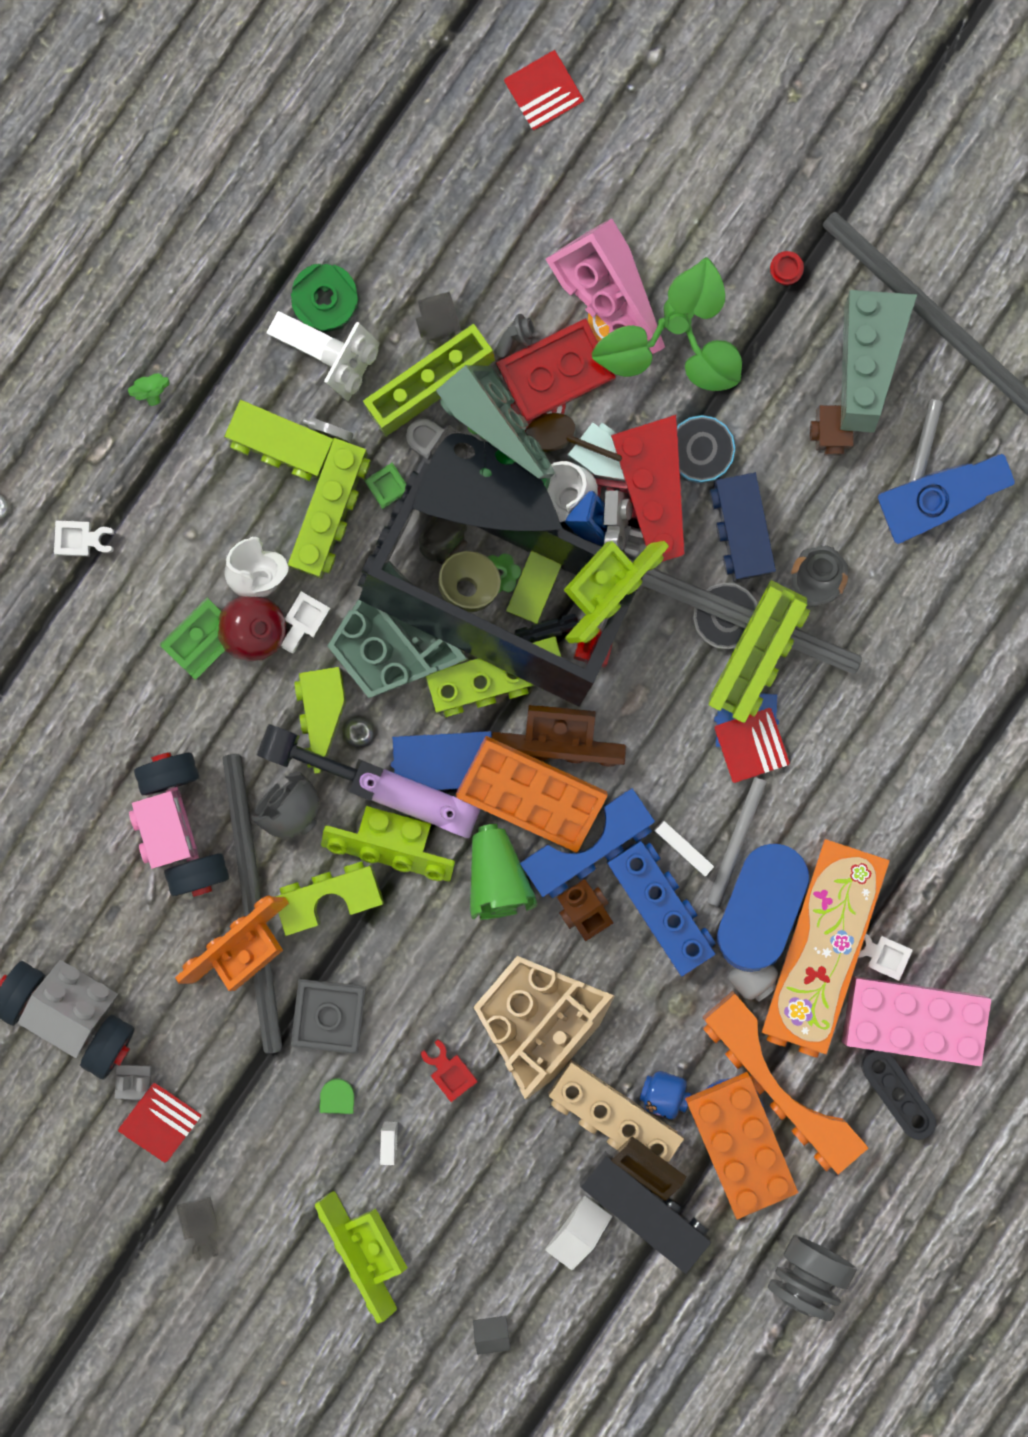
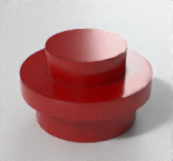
M791 251L778 253L770 264L772 278L782 285L796 283L804 271L802 259Z

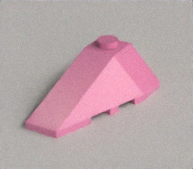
M612 218L586 232L545 259L562 288L570 296L575 294L588 306L585 310L592 317L598 315L609 326V333L624 326L634 325L642 327L646 331L647 341L652 338L657 328V323L630 248ZM661 334L656 344L649 348L652 354L665 348Z

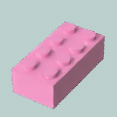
M852 976L842 1043L856 1048L982 1066L991 999L984 995Z

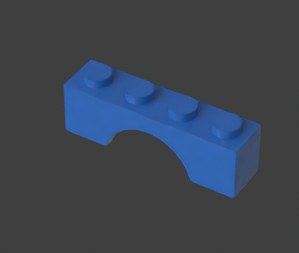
M630 788L603 806L605 827L599 840L589 849L578 853H565L547 844L520 862L542 897L549 894L551 898H554L568 888L565 883L575 875L579 879L584 878L597 869L593 863L604 856L607 861L611 860L624 851L623 843L632 837L637 842L652 832L649 826L655 821L633 788Z

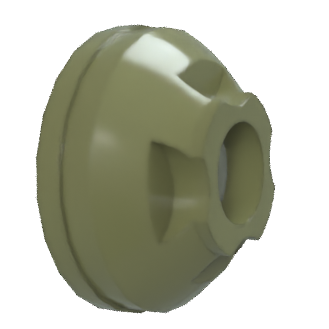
M472 551L459 552L449 557L442 565L438 579L439 591L444 600L467 612H477L489 606L496 598L501 583L500 574L495 564L485 555ZM460 581H469L475 586L476 593L469 597L463 596L458 592L457 584Z

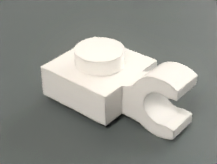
M301 591L285 618L286 623L290 624L292 628L281 645L282 648L294 654L304 634L314 638L328 615L330 608Z

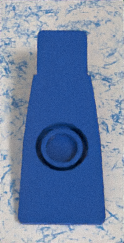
M998 454L974 465L963 464L928 474L882 492L877 498L895 543L900 544L965 512L985 500L986 496L1014 485L1015 480L1005 455Z

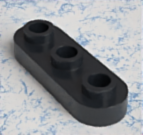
M876 1050L868 1052L862 1060L861 1069L870 1085L909 1137L916 1140L928 1138L936 1127V1119L933 1112L891 1054ZM876 1060H881L884 1063V1067L880 1072H874L872 1069V1065ZM895 1088H902L903 1096L900 1099H893L892 1091ZM916 1115H920L923 1118L922 1124L918 1127L912 1126L911 1123L912 1118Z

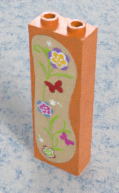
M827 839L824 840L761 1032L768 1035L767 1041L786 1047L787 1041L800 1045L799 1052L818 1058L819 1052L827 1054L890 860Z

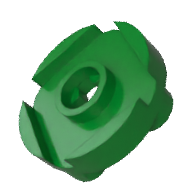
M313 264L302 270L294 280L291 293L292 308L297 318L303 324L326 333L343 327L355 314L358 306L357 288L350 274L343 268L333 264ZM319 290L325 293L329 290L332 291L333 295L330 297L332 303L329 305L324 303L318 305L316 303L319 299L317 292Z

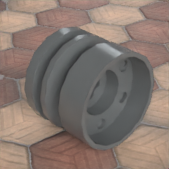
M793 1235L783 1255L795 1267L793 1270L777 1267L775 1270L776 1274L787 1283L771 1279L767 1287L782 1302L794 1310L810 1317L832 1321L835 1312L823 1302L839 1306L841 1300L830 1291V1288L834 1286L848 1289L857 1268L827 1248L801 1236Z

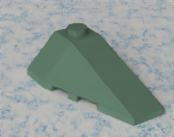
M465 365L436 390L442 398L440 400L441 406L449 415L461 421L537 478H551L556 474L540 444L532 436H527L525 433L528 423L524 416L518 415L512 410L510 405L515 400L492 366Z

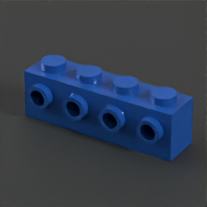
M639 840L606 863L682 977L716 955L711 948L716 945V942L706 927L699 930L693 921L698 916L687 899L681 902L674 892L679 886L669 871L663 874L657 866L656 862L661 860L651 843L644 846L642 841Z

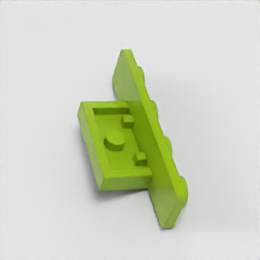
M613 541L606 542L564 588L568 596L586 614L565 639L569 643H586L593 639L599 632L598 625L604 619L613 616L620 609L621 604L619 602L624 596L633 593L640 587L643 582L641 577L647 571L656 568L663 561L664 557L662 554L669 545L665 541L650 543L632 563Z
M366 806L358 834L331 826H325L323 830L321 846L335 854L346 853L360 857L368 863L378 862L392 866L401 872H415L425 875L433 881L444 880L449 882L455 865L454 860L423 852L431 826L430 823Z
M330 1192L315 1203L318 1217L329 1232L336 1251L345 1262L352 1281L361 1292L368 1311L373 1315L375 1321L380 1324L397 1311V1307L383 1281L403 1273L408 1267L376 1208L350 1220L336 1192Z

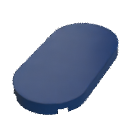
M781 844L763 845L752 851L743 864L717 932V942L723 957L730 965L746 972L760 971L774 964L784 950L809 883L807 865L804 859L792 848Z

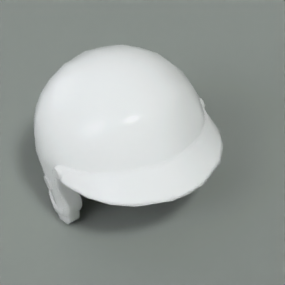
M567 461L551 464L556 474L550 478L547 490L560 522L566 520L567 516L589 491H594L598 495V486L592 473L583 467Z
M250 537L238 542L230 550L226 558V582L232 591L241 597H266L270 595L288 572L286 559L279 553L263 551V543L258 537Z

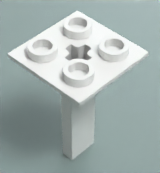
M279 311L266 332L271 337L331 366L332 368L324 382L346 401H349L352 394L359 390L362 384V376L367 366L371 365L376 359L380 344L358 322L354 325L346 342L343 343Z

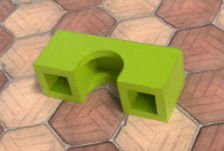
M363 861L343 867L345 874L332 877L330 871L311 877L313 882L311 885L300 888L299 882L279 888L281 894L275 897H286L289 902L286 907L278 912L285 935H291L321 924L317 914V904L320 898L326 894L341 896L348 906L350 915L383 905L384 900L372 865L364 867Z

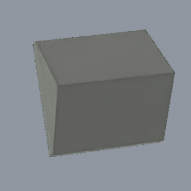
M506 1316L473 1320L477 1355L511 1350Z

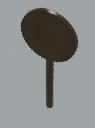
M561 413L542 415L533 420L526 430L527 436H532L540 444L543 452L555 451L569 443H573L618 462L622 460V456L574 437L576 428L573 420Z

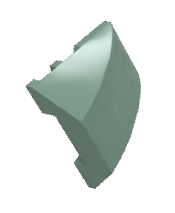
M390 561L384 569L385 572L412 584ZM359 599L352 610H349L328 644V648L368 698L375 697L468 660L463 650Z

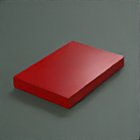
M586 318L496 362L521 415L524 416L527 423L616 379L614 373L604 368L592 358L591 353L598 341Z

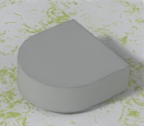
M418 419L410 424L406 437L409 446L428 460L447 432L431 420Z

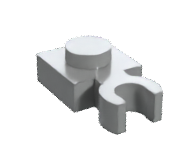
M605 491L604 525H607V532L604 544L613 541L621 551H625L626 545L624 528H628V520L631 519L633 512L632 501L627 493Z

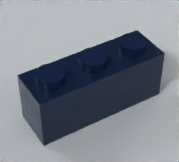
M756 472L716 480L714 482V489L709 490L713 510L719 509L721 522L716 523L719 541L726 543L728 555H723L726 575L732 574L733 582L775 573L776 569Z

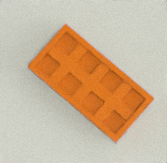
M485 736L456 792V798L576 853L580 849L608 796L607 791L488 736Z
M748 1072L685 1098L737 1220L798 1194L796 1185Z

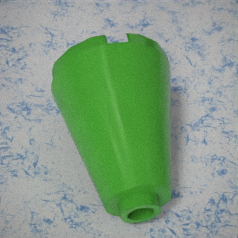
M497 824L479 827L478 833L472 836L471 918L475 919L480 915V920L495 919L517 914V907L525 905L526 911L537 907L535 894L506 830L498 829Z

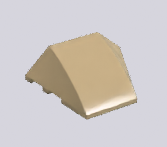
M516 956L476 1003L474 1009L506 1062L505 1065L509 1072L512 1073L520 1087L524 1099L527 1100L553 1080L600 1026L615 996Z

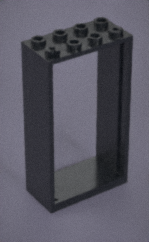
M424 462L419 473L413 470L405 486L406 490L402 498L398 499L391 513L388 525L384 526L377 540V546L373 555H369L363 567L362 575L357 586L362 588L359 600L580 707L596 680L637 590L629 595L626 594L619 602L621 604L620 609L613 616L605 619L582 668L385 572L384 569L415 509H412L421 480L429 465ZM478 527L529 553L534 551L561 564L562 569L574 575H577L601 549V547L564 529L510 531Z

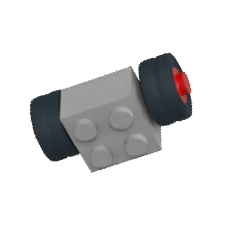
M59 960L46 978L43 972L33 968L24 961H20L8 975L5 974L0 980V1019L12 1026L18 1023L75 1058L78 1057L87 1044H90L82 1057L80 1066L99 1079L104 1080L115 1065L120 1066L130 1051L127 1045L135 1030L132 1025L123 1022L115 1015H110L106 1019L118 996L116 992L62 960Z

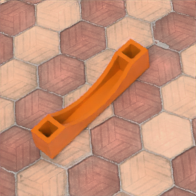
M733 991L702 1017L707 1023L703 1030L715 1043L719 1040L724 1042L729 1048L725 1055L737 1069L743 1065L750 1072V1078L755 1090L760 1095L764 1091L769 1094L774 1100L769 1106L781 1120L788 1116L796 1126L791 1131L804 1146L809 1142L818 1152L813 1157L826 1172L833 1168L839 1175L868 1149L867 1145L843 1118L825 1115L809 1109L790 1097L779 1086L771 1075L762 1055L758 1038L757 1018Z

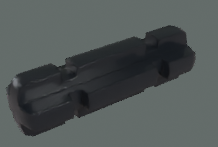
M572 613L562 616L561 620L555 618L534 624L529 629L527 627L516 629L514 635L529 642H537L551 637L562 636L564 632L569 634L579 622L576 614Z

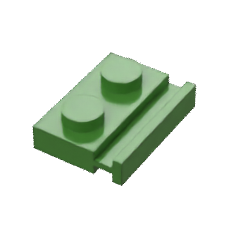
M208 597L160 643V646L195 680L225 651L218 639V625L220 622L218 619L221 610Z

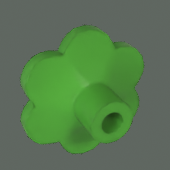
M152 374L149 377L137 379L134 385L128 388V393L130 396H135L136 400L146 399L149 406H155L161 402L159 395L170 382L162 374Z
M504 553L499 557L495 555L488 556L487 558L495 564L498 571L502 570L504 572L500 576L501 583L498 594L501 591H514L516 580L521 576V568L514 564L513 558L509 554Z

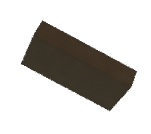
M633 1136L615 1152L611 1159L614 1164L664 1201L683 1185L687 1177Z

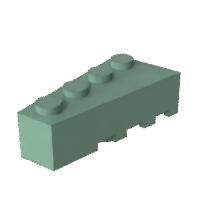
M849 291L844 307L840 430L875 432L917 294Z

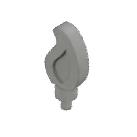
M304 418L302 422L303 425L308 426L313 431L351 443L354 435L345 429L316 418H311L310 420Z

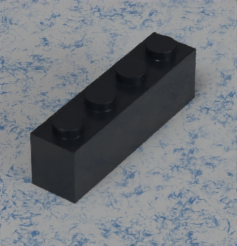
M605 1151L580 1181V1187L686 1274L712 1243L707 1235L709 1229L695 1217L691 1221L680 1213L683 1207L673 1198L669 1197L664 1201L611 1161L613 1156Z

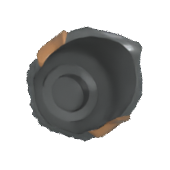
M820 545L816 548L803 550L799 558L794 562L791 570L792 587L796 593L807 598L806 607L832 602L839 594H843L848 581V565L834 547Z

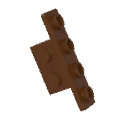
M529 705L526 735L501 732L492 733V739L538 760L554 758L565 759L569 763L597 762L602 766L612 767L617 764L624 765L626 758L625 744L593 741L596 711Z

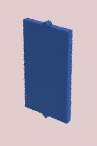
M491 731L392 737L394 761L391 762V767L394 768V773L436 790L458 789L485 736L492 738Z

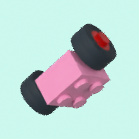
M171 752L151 757V763L134 769L139 791L142 796L165 790L166 793L133 802V810L129 811L133 829L135 831L140 830L143 843L139 844L142 860L145 864L150 863L151 869L180 860H187V863L164 870L172 896L192 892V896L195 897L212 892L211 885L229 879L224 856L222 853H217L198 859V850L180 791H177L179 786L199 779L193 754L188 752L172 756Z

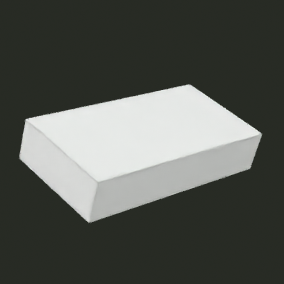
M662 820L654 829L664 841L703 876H706L714 868L707 859L665 821Z
M384 1122L382 1126L380 1165H394L397 1157L398 1122Z

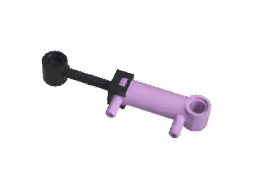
M268 724L257 751V756L287 768L293 758L349 780L346 790L350 793L390 807L462 837L470 838L480 813V808L361 759H358L355 768L314 753L297 746L300 738L299 735Z

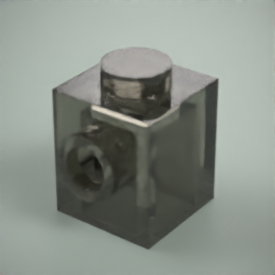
M450 291L418 300L421 317L415 318L421 338L427 336L430 345L437 343V346L441 347L461 333Z

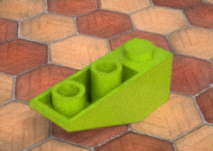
M340 667L299 673L300 681L294 682L297 701H303L305 714L300 715L302 734H308L310 747L305 749L328 757L346 704ZM314 767L315 774L323 772V770Z

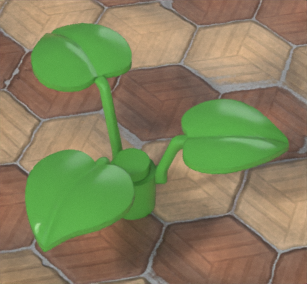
M705 257L698 264L684 271L673 280L668 289V300L663 307L664 318L658 320V326L649 341H647V333L642 327L632 325L618 328L597 343L591 353L593 360L619 376L631 377L639 375L650 366L652 352L649 348L656 344L662 330L666 327L674 334L685 332L688 336L691 347L696 355L690 357L685 362V371L693 384L711 391H721L736 386L741 381L742 359L737 348L727 341L715 340L707 343L701 350L691 327V318H693L694 314L703 319H710L721 311L725 303L723 280L712 261Z

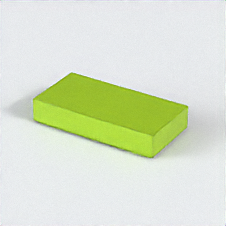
M531 551L506 612L537 624L561 564Z

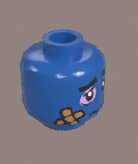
M657 1071L653 1077L647 1076L640 1101L644 1102V1108L648 1113L673 1120L677 1117L679 1111L686 1113L688 1104L685 1098L692 1096V1093L686 1092L687 1082L684 1078L664 1071Z

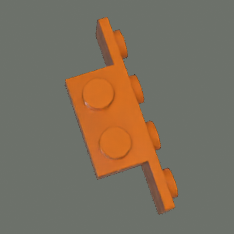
M269 895L257 901L254 905L255 909L249 915L235 920L230 925L231 930L224 936L213 939L207 944V950L202 955L190 959L182 966L183 971L175 977L178 984L196 983L212 968H215L228 991H236L283 951L266 923L289 904L286 897H272Z

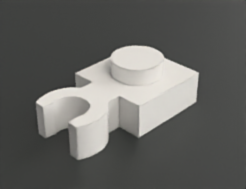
M56 521L54 554L90 557V547H95L102 553H111L114 548L112 546H103L101 544V537L105 534H114V530L109 527H100L95 532H91L90 522Z
M866 934L864 938L866 947L860 951L858 958L871 957L868 965L869 968L900 981L913 950L881 936L877 945Z

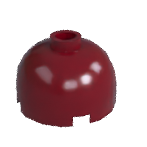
M239 596L227 603L218 619L220 620L218 639L224 650L234 658L248 662L261 661L275 654L281 647L287 631L282 611L275 603L265 597Z

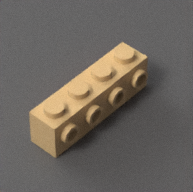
M573 1060L568 1062L548 1092L549 1097L553 1099L551 1105L565 1115H568L571 1111L580 1117L579 1124L593 1134H596L599 1130L609 1138L606 1142L616 1150L633 1136L662 1159L669 1162L684 1140L680 1132L653 1114L648 1113L640 1105Z

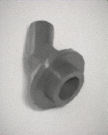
M521 313L515 316L512 325L507 327L508 329L503 333L494 350V353L500 357L506 358L515 340L526 347L532 344V338L535 337L533 322L530 318H525Z

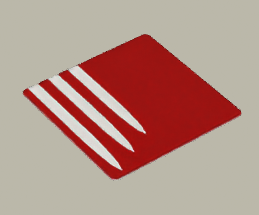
M555 50L504 79L506 86L532 130H536L584 101Z
M771 708L758 711L755 716L749 714L745 723L734 719L714 727L733 783L790 764Z
M153 1083L119 1127L118 1132L166 1163L201 1118V1114L158 1084Z

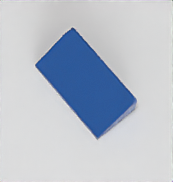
M589 491L567 516L565 523L578 537L603 547L607 532V525H604L605 503L594 491Z

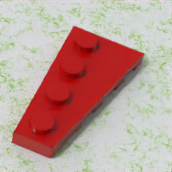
M676 415L611 435L616 453L622 456V460L619 461L645 546L647 547L650 543L665 541L669 547L662 554L664 557L663 561L684 555Z

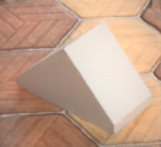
M585 1195L545 1248V1251L573 1270L594 1249L612 1215Z

